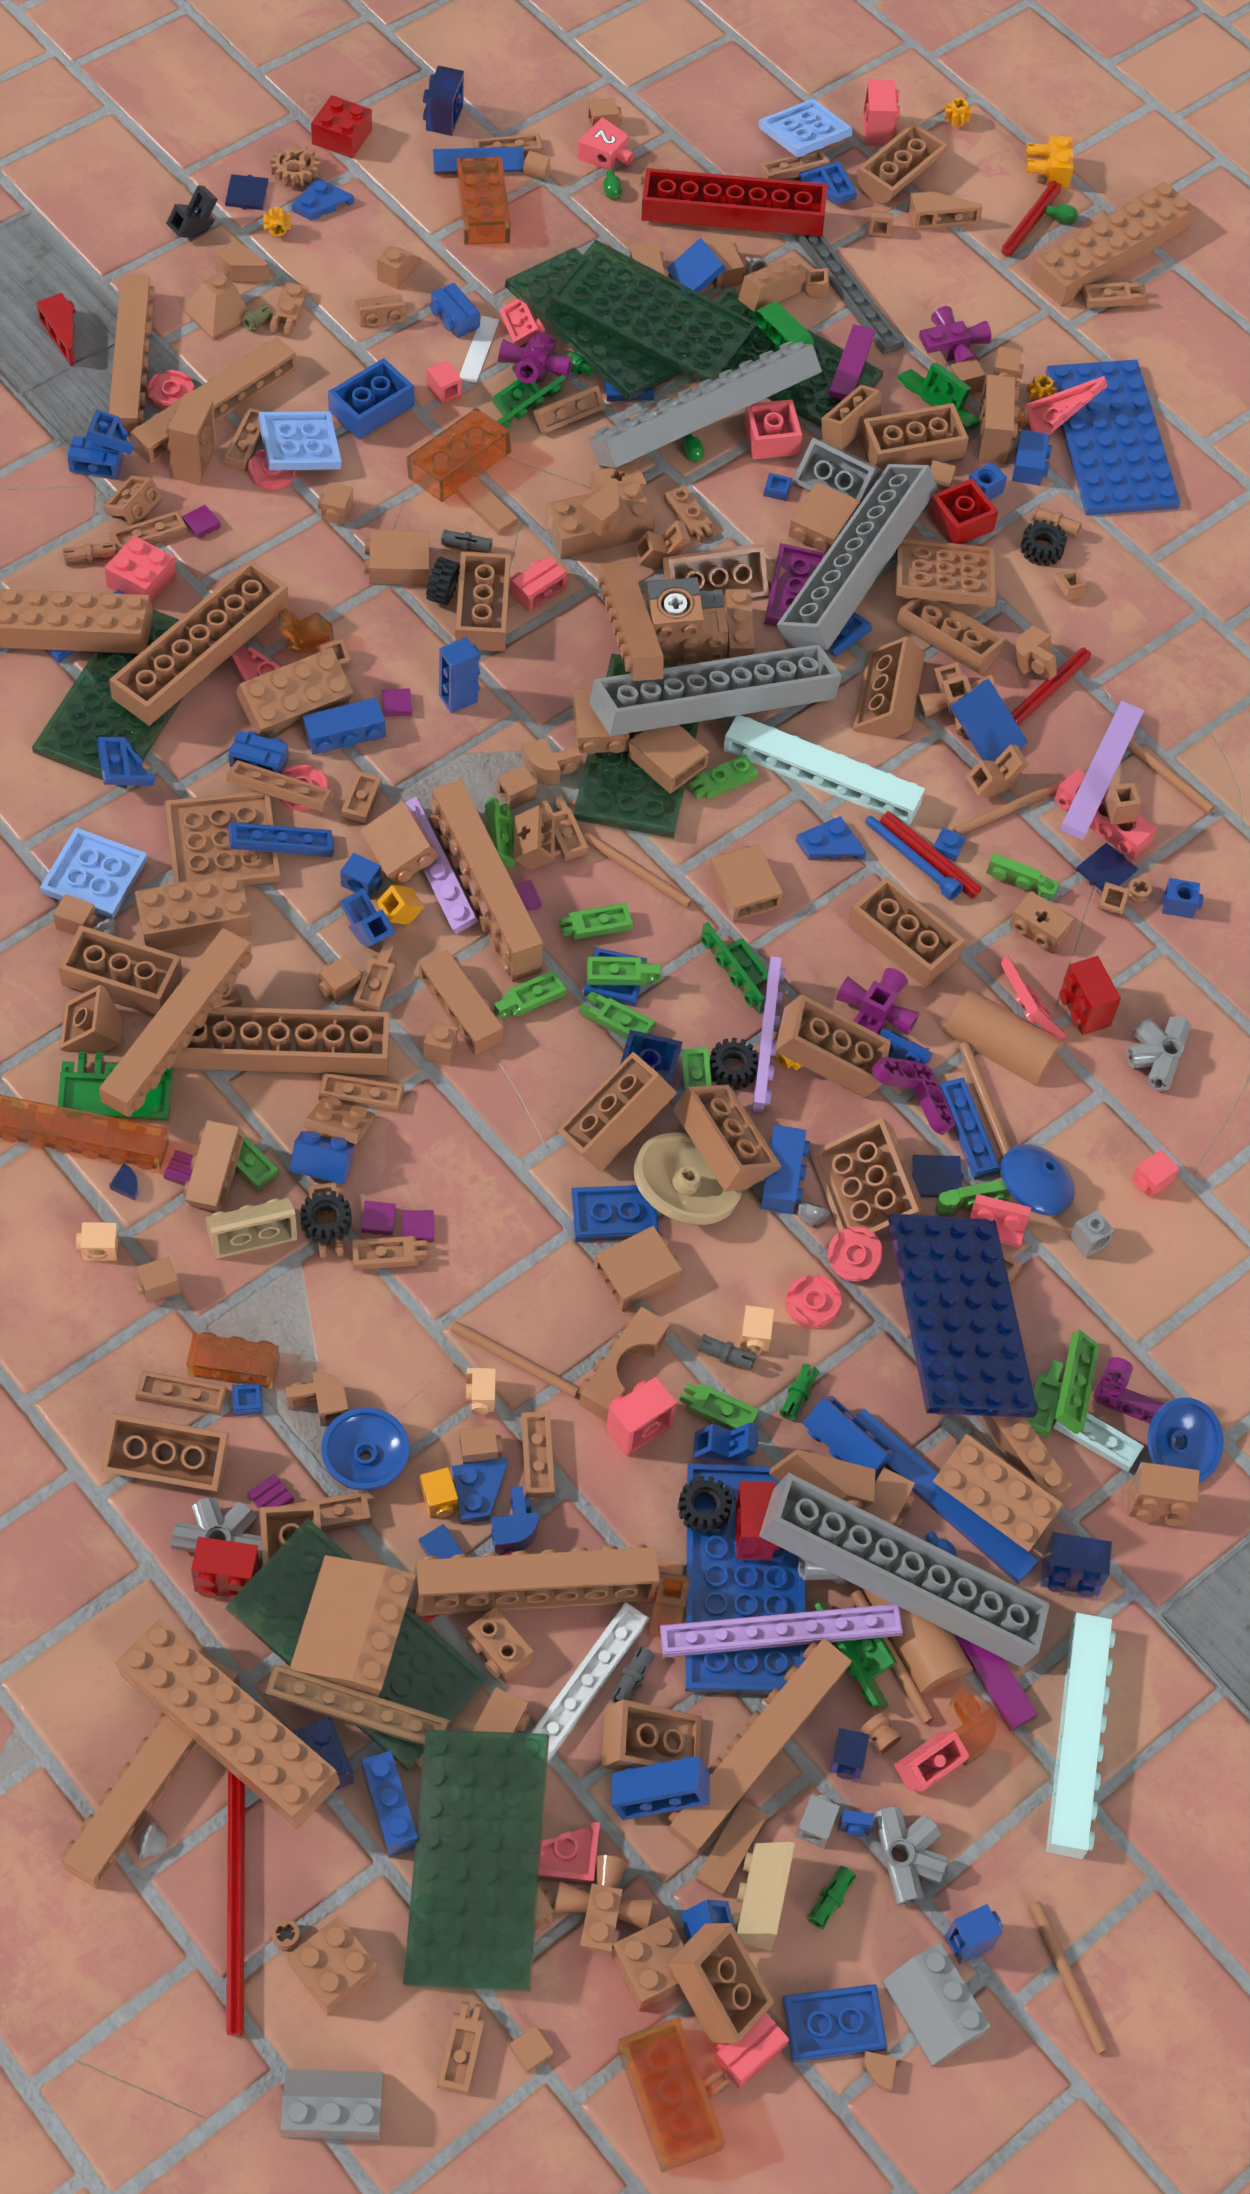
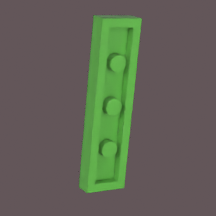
M1081 1330L1073 1333L1071 1337L1055 1417L1056 1420L1074 1434L1083 1431L1085 1427L1100 1348L1098 1343Z

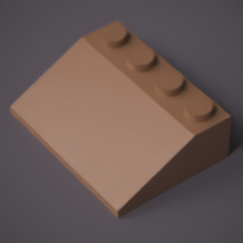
M883 1117L810 1152L839 1232L852 1226L865 1227L872 1231L878 1239H883L908 1232L930 1221L895 1130Z
M325 1555L290 1669L378 1697L382 1690L415 1574L386 1565Z

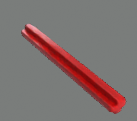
M1052 181L1002 245L1001 252L1003 254L1011 256L1047 210V206H1050L1060 193L1061 183Z
M1085 647L1080 648L1056 670L1057 675L1051 680L1047 679L1011 712L1018 726L1090 660L1091 652Z
M890 811L882 815L881 824L946 878H956L963 884L962 891L972 899L980 894L982 887L898 817Z

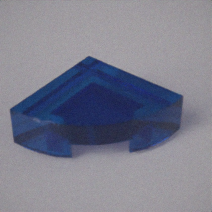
M123 1163L111 1181L110 1189L135 1201L138 1194L137 1177L134 1171L127 1164Z

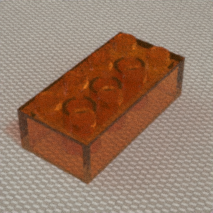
M502 157L456 158V182L464 245L510 243L511 222Z
M475 408L406 457L408 477L443 502L457 492V488L472 477L479 476L511 453L510 430L478 408Z
M677 2017L619 2038L617 2051L661 2173L722 2151L725 2139L680 2018Z

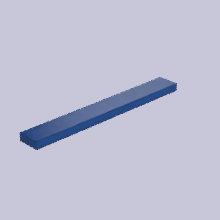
M863 1409L856 1415L858 1419L896 1451L885 1467L914 1482L913 1492L1011 1579L1019 1584L1037 1566L1039 1561L1027 1550L935 1484L933 1480L938 1472L866 1409Z

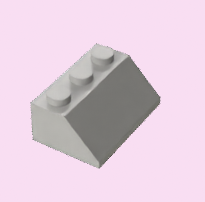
M813 437L792 482L810 491L816 482H819L859 500L861 504L878 480L883 469L831 443Z
M940 1942L914 1956L882 1980L884 1987L931 2066L936 2065L984 2037L991 2027Z
M286 2070L280 2127L282 2138L380 2140L383 2072Z

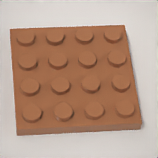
M904 538L896 549V596H902L906 599L921 598L932 602L947 601L953 604L964 603L973 604L978 607H994L996 601L994 548Z
M255 791L165 801L174 884L236 873L241 874L243 885L281 882L277 852L230 849L228 826L230 822L274 825L269 795Z

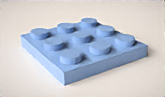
M814 99L759 120V129L797 158L852 136L851 126Z
M330 411L259 412L258 421L269 471L341 469L342 461Z
M75 828L40 886L41 894L60 901L65 894L93 903L96 914L114 919L148 860L147 853Z

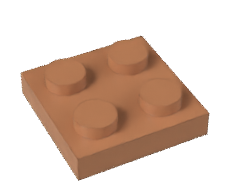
M323 1097L306 1118L304 1128L332 1137L344 1138L348 1142L357 1144L372 1125L375 1113L367 1111L362 1106H351L341 1103L336 1098Z

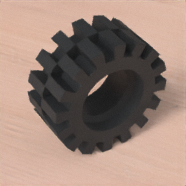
M1038 520L1034 521L1033 525L1030 523L1024 530L1020 546L1021 553H1024L1025 559L1030 557L1029 562L1032 564L1034 561H1038L1037 565L1041 566L1042 562H1045V566H1049L1051 561L1054 565L1057 563V560L1060 561L1064 553L1067 541L1066 532L1061 530L1060 525L1054 527V522L1050 521V524H1046V520H1042L1041 524H1039ZM1045 540L1051 543L1052 545L1043 546L1038 544L1036 541Z
M443 557L437 558L431 571L432 574L429 576V583L427 584V600L445 606L450 603L460 574L459 562Z
M728 1038L723 1039L722 1044L718 1042L711 1051V1079L713 1081L718 1079L717 1085L726 1084L730 1088L735 1086V1090H740L741 1084L746 1088L749 1082L752 1083L754 1081L759 1062L758 1053L756 1050H753L751 1043L745 1046L746 1040L744 1039L737 1043V1038H732V1042L729 1043ZM727 1058H737L743 1062L744 1067L739 1070H731L725 1067L723 1062Z
M321 1190V1196H318L317 1192L312 1193V1199L307 1197L305 1204L301 1206L302 1231H305L307 1238L312 1236V1242L317 1243L318 1239H320L321 1245H326V1240H330L331 1245L336 1244V1238L341 1241L344 1239V1233L348 1235L352 1225L350 1203L348 1200L344 1201L342 1194L336 1197V1191L331 1190L330 1195H326V1190ZM324 1210L333 1211L337 1215L336 1221L328 1225L319 1224L315 1217L317 1213Z
M699 1476L697 1482L694 1478L691 1479L689 1485L685 1484L680 1493L678 1503L680 1520L684 1519L683 1524L686 1527L691 1525V1531L695 1533L697 1528L701 1529V1534H706L709 1529L711 1533H714L717 1527L722 1529L730 1517L732 1508V1495H729L730 1490L727 1486L725 1488L722 1487L723 1482L721 1480H718L717 1483L713 1482L714 1477L709 1476L708 1481L704 1480V1476ZM700 1496L711 1497L716 1503V1509L710 1514L699 1513L694 1507V1501Z

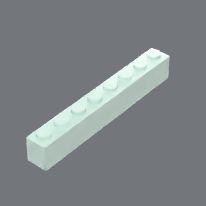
M736 715L725 735L723 751L737 757L746 754L752 763L882 815L890 811L909 826L922 804L925 788L918 786L916 783L905 781L891 773H885L868 764L857 762L843 754H837L820 745L802 740L798 736H792L775 727L757 722L750 717Z
M1076 1613L1071 1623L1046 1846L1047 1853L1083 1859L1087 1851H1092L1095 1832L1090 1831L1091 1820L1095 1821L1098 1809V1803L1093 1802L1094 1791L1099 1790L1101 1773L1096 1772L1097 1762L1102 1761L1104 1744L1099 1743L1100 1733L1105 1732L1107 1715H1103L1102 1711L1103 1704L1107 1705L1110 1693V1687L1105 1686L1106 1676L1111 1674L1113 1659L1108 1658L1109 1648L1114 1646L1116 1632L1111 1630L1112 1619Z

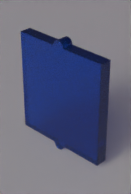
M231 174L225 206L239 207L243 210L246 208L263 210L269 178Z
M1106 842L1077 866L1076 870L1089 880L1090 885H1095L1099 890L1103 891L1105 882L1120 886L1136 873L1138 868L1127 860L1124 854H1120Z
M912 1156L913 1172L911 1174L920 1197L938 1198L941 1192L962 1187L964 1174L961 1173L960 1156Z

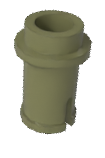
M266 304L253 312H246L242 318L243 325L248 330H256L258 325L272 319L273 312Z

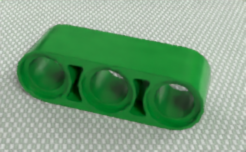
M773 301L753 313L754 322L757 327L778 348H780V345L793 341L794 344L798 342L813 344L814 347V341L810 333L778 302Z

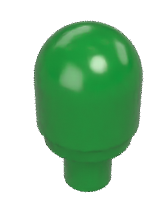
M614 170L606 171V178L603 182L605 195L612 200L618 199L622 194L621 180L618 176H615Z
M1058 204V207L1047 206L1046 214L1055 216V220L1058 222L1071 224L1078 217V212L1074 206L1067 204Z
M575 352L565 355L573 357L570 372L578 375L583 373L587 376L592 374L593 368L587 365V360L583 356Z
M692 433L683 436L685 440L683 442V450L686 457L692 462L700 461L705 453L701 441L697 437H693Z

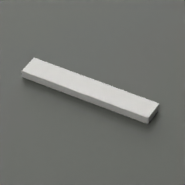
M627 1602L623 1604L523 1743V1748L548 1764L650 1622L648 1616Z

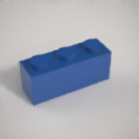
M467 637L439 648V696L450 713L478 702V691L480 690L478 676L480 675L479 659H481V655L477 646H472Z
M377 698L303 715V731L312 755L386 737L385 719Z
M774 1125L770 1149L781 1164V1168L765 1178L760 1209L793 1214L795 1204H801L803 1189L798 1188L799 1180L804 1181L807 1165L802 1164V1157H808L810 1141L805 1140L807 1130Z
M833 1395L823 1397L802 1423L809 1429L807 1432L814 1440L822 1441L830 1448L828 1451L834 1458L875 1469V1478L896 1453Z
M388 1751L362 1759V1773L388 1858L418 1849V1836L392 1752Z
M699 1756L684 1757L681 1760L666 1763L657 1762L650 1766L627 1768L624 1771L613 1772L611 1805L623 1821L710 1805V1772Z

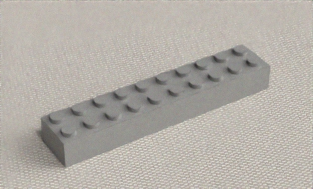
M793 341L784 343L779 346L780 350L774 353L773 351L765 352L759 355V360L754 362L752 360L743 362L739 365V369L732 371V369L720 373L719 378L716 380H704L694 390L689 388L679 392V397L675 399L666 398L657 403L658 406L651 410L649 407L639 410L634 418H622L616 421V426L610 429L608 427L595 431L596 435L589 438L598 465L617 468L822 372L813 344H803V342L794 344Z
M887 465L778 622V629L787 647L798 648L820 644L823 650L830 648L930 501L931 496L938 489L929 465Z
M820 644L664 668L663 679L633 681L631 674L594 679L589 704L608 734L614 736L833 700L836 698L842 675Z
M789 1472L773 1489L759 1537L1020 1667H1023L1039 1653L1050 1603Z

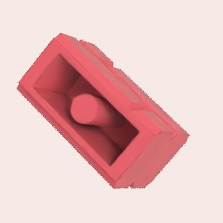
M550 556L542 561L536 560L528 570L523 573L518 572L512 577L510 581V594L529 612L567 587V572L560 565H557Z
M955 1731L939 1732L894 1765L909 1791H924L933 1785L934 1781L940 1780L970 1757L958 1734Z
M765 2012L738 2044L718 2043L716 2048L719 2051L716 2052L714 2059L725 2070V2073L728 2074V2077L731 2078L734 2084L741 2088L787 2047L789 2039Z

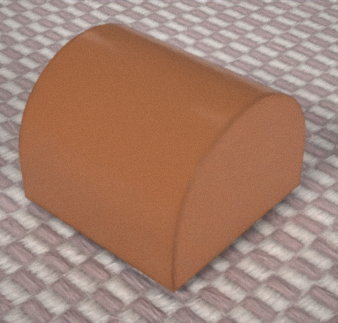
M529 151L524 162L523 173L547 180L550 174V157Z
M871 211L867 235L890 238L893 213Z
M829 268L809 269L806 271V292L809 296L822 298L829 293Z
M1077 569L1057 573L1054 578V583L1069 602L1082 597L1089 587Z
M343 637L321 644L318 647L319 652L332 647L340 665L352 661Z
M1105 882L1097 908L1123 915L1131 889Z

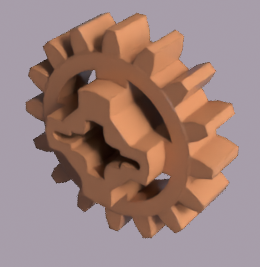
M296 143L295 147H291L290 144H287L286 149L279 147V152H273V158L270 159L272 175H275L277 181L282 179L284 185L291 182L292 187L296 183L304 186V181L312 183V177L317 178L318 172H320L319 155H315L314 149L308 151L307 145L300 148L299 143Z

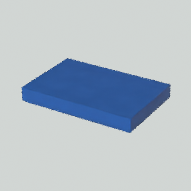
M989 678L982 681L949 706L982 760L995 761L1010 744L1017 745L1020 749L1028 743Z
M637 1185L571 1189L575 1242L624 1240L652 1226L655 1227L659 1234L657 1210L643 1197Z
M876 1984L785 1995L782 1997L792 2063L863 2054L865 2051L879 2052L887 2050Z

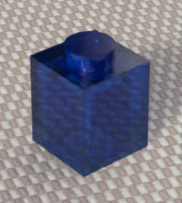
M839 1728L835 1740L830 1772L836 1773L837 1777L845 1780L860 1779L864 1769L869 1734Z

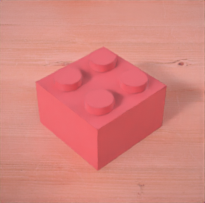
M868 79L863 108L865 145L885 146L892 140V137L897 135L895 119L900 118V105H896L899 101V90H895V80Z
M792 399L754 403L745 407L743 425L753 460L800 454L802 432Z
M134 535L104 567L108 588L114 591L119 589L124 594L149 595L151 604L177 576L175 556Z
M657 1377L650 1381L643 1380L634 1387L633 1392L625 1397L620 1395L610 1403L606 1431L627 1457L673 1427L677 1402Z

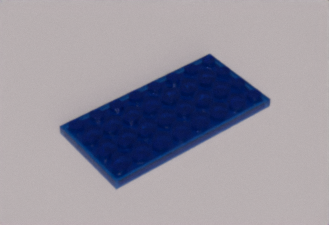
M892 1213L888 1221L926 1413L1034 1418L1038 1413L996 1220Z

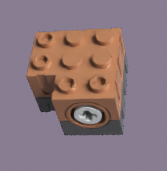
M698 577L647 582V610L664 656V667L676 664V661L680 660L681 663L693 664L698 659L701 662L727 659L728 627L722 589L699 591Z

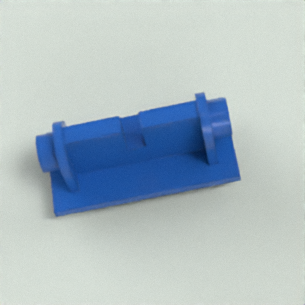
M882 1029L880 1036L891 1041L889 1058L924 1064L928 1063L932 1058L933 1053L929 1051L930 1048H924L915 1042L907 1041V1038L895 1033L893 1029L890 1031Z

